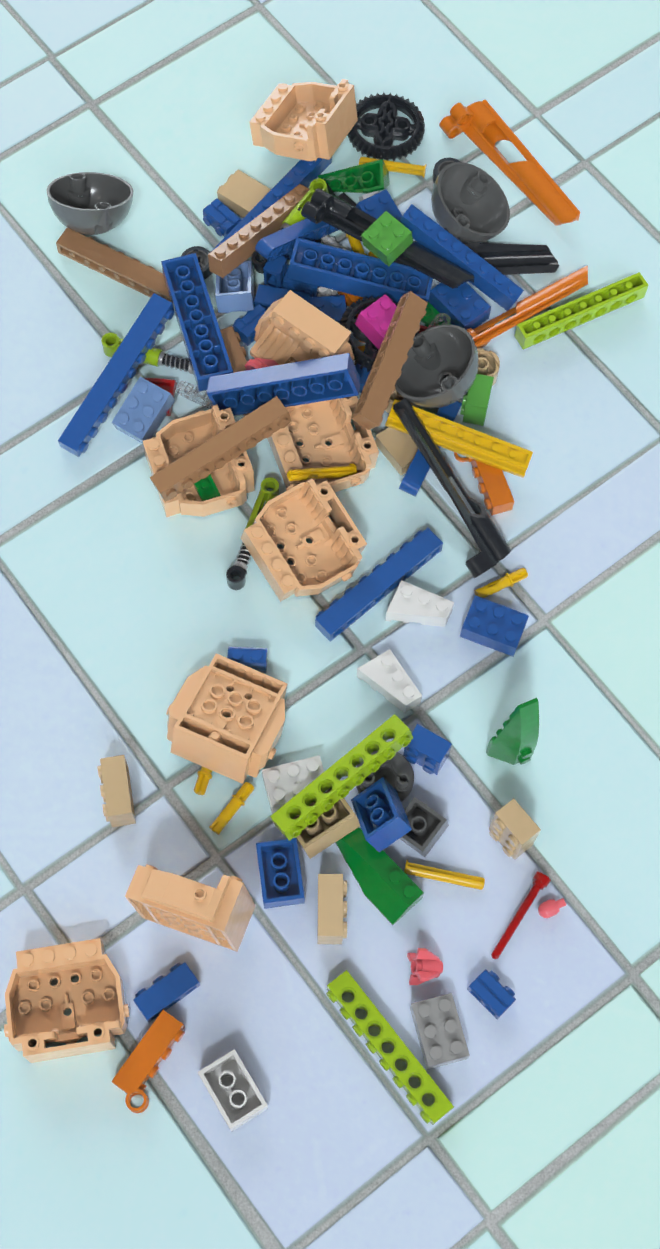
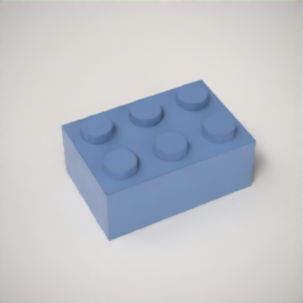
M252 260L244 261L224 278L216 275L215 297L218 313L254 310Z
M139 377L111 423L117 430L143 444L144 440L153 437L175 399L171 393Z

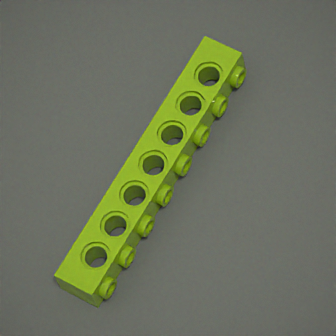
M638 272L517 324L514 337L524 350L644 298L649 285L641 273Z
M395 714L273 813L270 818L274 825L289 841L298 837L303 829L315 823L320 815L329 811L338 800L345 798L350 790L362 784L367 776L376 772L384 762L392 759L402 747L408 746L413 739L411 730ZM374 751H378V753L374 755L371 754ZM347 776L345 780H340L342 777ZM332 789L329 793H325L326 790ZM312 802H316L315 805L309 806ZM296 815H300L299 818L293 819Z
M347 970L327 985L328 992L326 994L333 1003L337 1002L341 1007L339 1011L346 1020L350 1019L353 1022V1030L359 1037L363 1035L367 1040L365 1044L372 1054L376 1052L381 1058L379 1060L380 1065L385 1071H391L394 1075L392 1078L398 1088L403 1087L408 1093L406 1098L413 1106L417 1105L421 1110L419 1114L427 1124L430 1122L434 1125L454 1108ZM349 992L354 996V999L351 1002H345L342 999V995ZM358 1009H363L366 1011L367 1017L358 1019L355 1012ZM371 1026H376L379 1028L380 1034L378 1036H371L368 1029ZM390 1043L393 1046V1052H383L382 1045ZM403 1060L407 1068L399 1071L395 1067V1062ZM411 1077L419 1079L420 1086L418 1088H412L409 1085L408 1081ZM426 1094L431 1095L434 1099L433 1105H425L422 1097Z

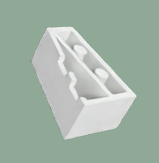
M401 580L386 612L385 621L391 622V620L403 621V623L415 622L421 623V625L445 627L453 611L454 602Z
M390 649L357 668L356 677L369 684L373 690H377L386 700L403 713L421 704V693Z

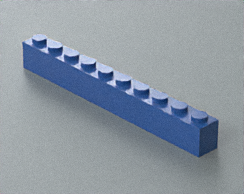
M332 157L330 160L317 158L315 161L300 160L215 248L299 184L308 188L310 183L317 179L318 175L332 163Z
M153 293L58 439L61 448L77 457L86 452L89 441L97 435L98 427L106 421L109 410L116 406L120 393L123 394L125 392L129 379L135 376L137 367L146 359V353L154 347L155 339L163 333L166 322L172 319L174 315L172 302Z

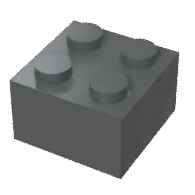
M414 796L405 808V813L412 830L399 839L426 857L449 824L446 818Z

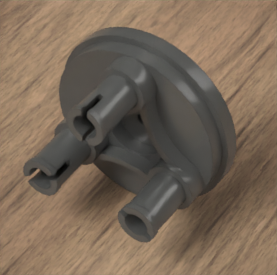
M374 751L371 754L374 755L378 753V751ZM396 752L392 759L384 762L376 772L371 773L362 784L356 786L360 794L384 777L396 789L400 801L403 802L413 788V768L402 754Z

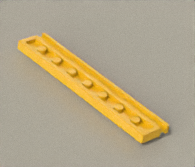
M395 399L385 426L409 435L393 410V405L400 402ZM412 406L436 445L524 478L533 454L532 451Z

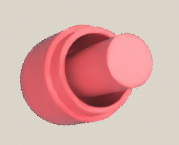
M564 898L557 901L549 899L539 905L538 913L543 918H550L560 912L559 909L566 906Z

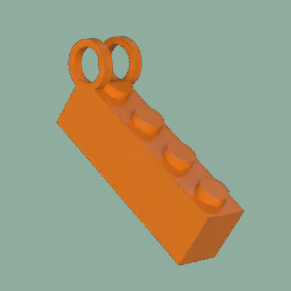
M454 452L456 460L471 462L472 474L479 482V492L484 495V504L486 509L490 511L491 516L513 509L515 501L502 470L469 457L461 458Z
M162 1010L111 1081L127 1094L125 1098L126 1106L134 1113H142L147 1109L149 1099L144 1093L147 1087L145 1085L149 1077L153 1078L160 1069L158 1065L161 1060H166L172 1052L171 1046L175 1041L178 1043L185 1034V1031H183L185 1028L184 1024L165 1010ZM142 1095L144 1098L143 1104L138 1108L132 1107L131 1099L133 1096Z

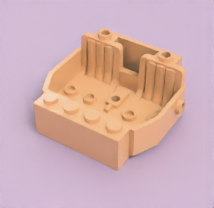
M342 79L337 86L317 82L293 83L292 85L279 83L249 122L253 145L265 147L276 155L305 161H315L317 158L330 160L358 121L354 85L349 84L346 79Z
M289 290L284 298L270 305L255 327L256 334L254 339L256 343L250 350V355L254 358L274 360L281 365L350 353L354 361L350 343H348L351 331L291 290Z
M357 396L285 407L289 412L292 422L285 428L274 432L267 439L286 488L292 484L298 485L308 481H289L287 479V472L294 469L355 464L357 474L348 477L313 479L316 485L327 480L334 492L357 486L368 479L370 470L376 466L379 450L371 430L366 429L354 420L353 423L356 430H353L351 418L358 403ZM329 441L332 445L328 446L325 443ZM297 442H302L303 445H302V446H298L296 443H297ZM308 458L309 462H304L303 459Z
M213 405L209 410H201L195 414L172 420L156 433V437L144 440V452L151 474L154 475L234 424L235 419L231 408L219 410L218 405ZM247 451L243 452L238 458L226 463L222 468L210 473L221 495L219 497L201 501L194 485L166 502L159 494L166 517L180 513L181 515L204 517L243 505L247 501L246 493L255 491L254 471Z
M311 478L298 485H290L285 489L284 493L265 504L254 520L253 525L244 529L241 536L242 542L280 602L293 594L296 597L318 595L342 580L343 582L353 577L352 574L362 559L361 553L367 543L327 480L316 485L315 481ZM306 539H311L312 543H307ZM282 544L284 548L279 549L277 545ZM287 560H292L294 564L289 565Z
M216 653L209 666L205 665L187 677L175 700L168 707L166 713L168 715L167 739L172 742L170 753L242 784L247 775L256 778L260 769L264 768L268 760H272L277 749H275V746L282 735L285 722L284 698L288 684Z
M148 864L145 867L138 865L125 895L126 899L143 919L238 952L256 906L242 882L243 880L236 876L223 875L217 888L173 873L160 871Z
M100 938L16 952L17 969H13L5 992L7 1024H4L5 1037L9 1038V1042L17 1051H23L24 1058L30 1063L116 1049L114 1036L125 1034L128 1026L127 1017H130L129 1006L125 1004L123 981L107 954H105L104 944ZM73 976H79L77 982H72ZM53 979L58 980V983L55 986L51 985V981ZM66 1009L72 1010L69 1016L64 1014ZM88 1036V1041L77 1043L79 1039ZM61 1042L66 1043V1045L46 1048L45 1043Z

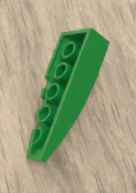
M537 697L515 708L509 716L510 719L502 724L503 730L502 728L498 729L496 732L497 737L494 736L490 739L486 750L487 756L512 765L518 763L522 765L531 760L539 737V701Z
M359 827L335 842L365 897L392 925L399 921L423 898L424 892L383 850L378 852L365 840L363 831Z

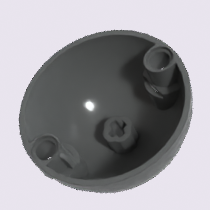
M455 162L444 167L436 178L431 195L432 211L438 224L462 242L479 243L490 240L505 230L510 219L509 204L499 184L488 173L472 164Z
M80 172L61 176L53 180L46 189L48 203L56 218L69 229L85 235L103 234L121 224L128 215L134 193L132 186L127 181L113 175L96 172Z
M455 325L435 326L416 335L413 338L414 344L407 353L408 359L401 368L402 374L395 383L396 391L409 402L424 408H441L455 403L470 390L478 372V351L472 336L465 329Z

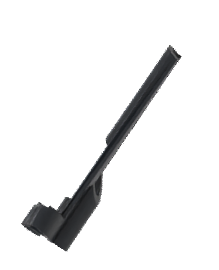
M320 188L315 190L311 201H307L301 211L303 217L315 224L323 221L361 242V235L366 231L364 229H368L377 220L336 195L328 194ZM414 240L396 259L452 289L458 288L461 284L468 281L474 283L475 277L473 274Z
M462 242L503 275L555 273L560 266L547 245ZM398 260L394 261V263L406 265Z
M404 398L393 405V410L443 489L450 496L481 551L465 562V565L475 579L497 565L500 560L511 552V549L485 508L479 502L469 497L411 403ZM452 476L475 514L470 513L449 477Z

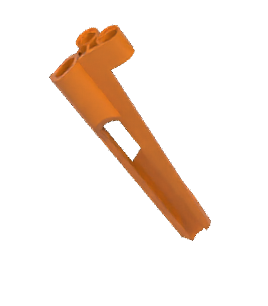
M487 100L474 102L467 107L462 103H457L451 108L450 116H446L441 120L439 127L448 138L453 139L464 132L555 226L579 221L581 212ZM500 140L512 142L527 161L509 163L495 147V143Z
M588 265L517 302L516 307L479 327L467 329L466 331L472 336L476 347L482 348L486 346L496 336L588 285Z

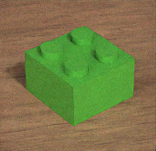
M387 211L361 235L363 246L388 267L413 243L412 232Z
M481 374L476 375L472 387L463 397L460 415H464L462 422L484 426L494 377Z

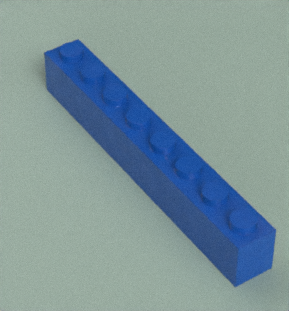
M413 204L402 215L399 222L412 232V237L416 242L473 274L475 277L474 283L468 282L506 311L510 310L524 290Z
M426 528L424 531L420 530L412 541L405 542L396 554H390L386 562L382 565L378 564L370 575L363 576L354 588H348L344 596L340 599H335L327 610L320 611L315 617V627L331 642L396 589L401 580L405 581L441 552L443 542L429 528Z

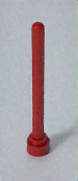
M537 871L534 875L533 887L491 954L493 959L500 957L540 889L543 890L550 883L551 879L545 874Z

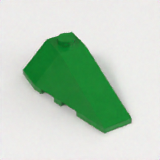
M383 159L318 175V179H323L328 183L333 192L371 193L386 189L389 186V171Z

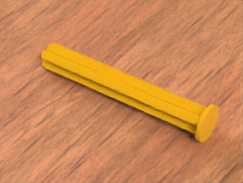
M360 157L359 165L380 159ZM383 160L390 172L423 176L425 178L427 164L421 166Z
M350 463L348 466L294 469L287 472V479L289 481L310 480L311 478L348 477L357 474V469L353 463Z
M406 859L404 872L408 875L479 890L484 888L485 879L482 877L411 863Z

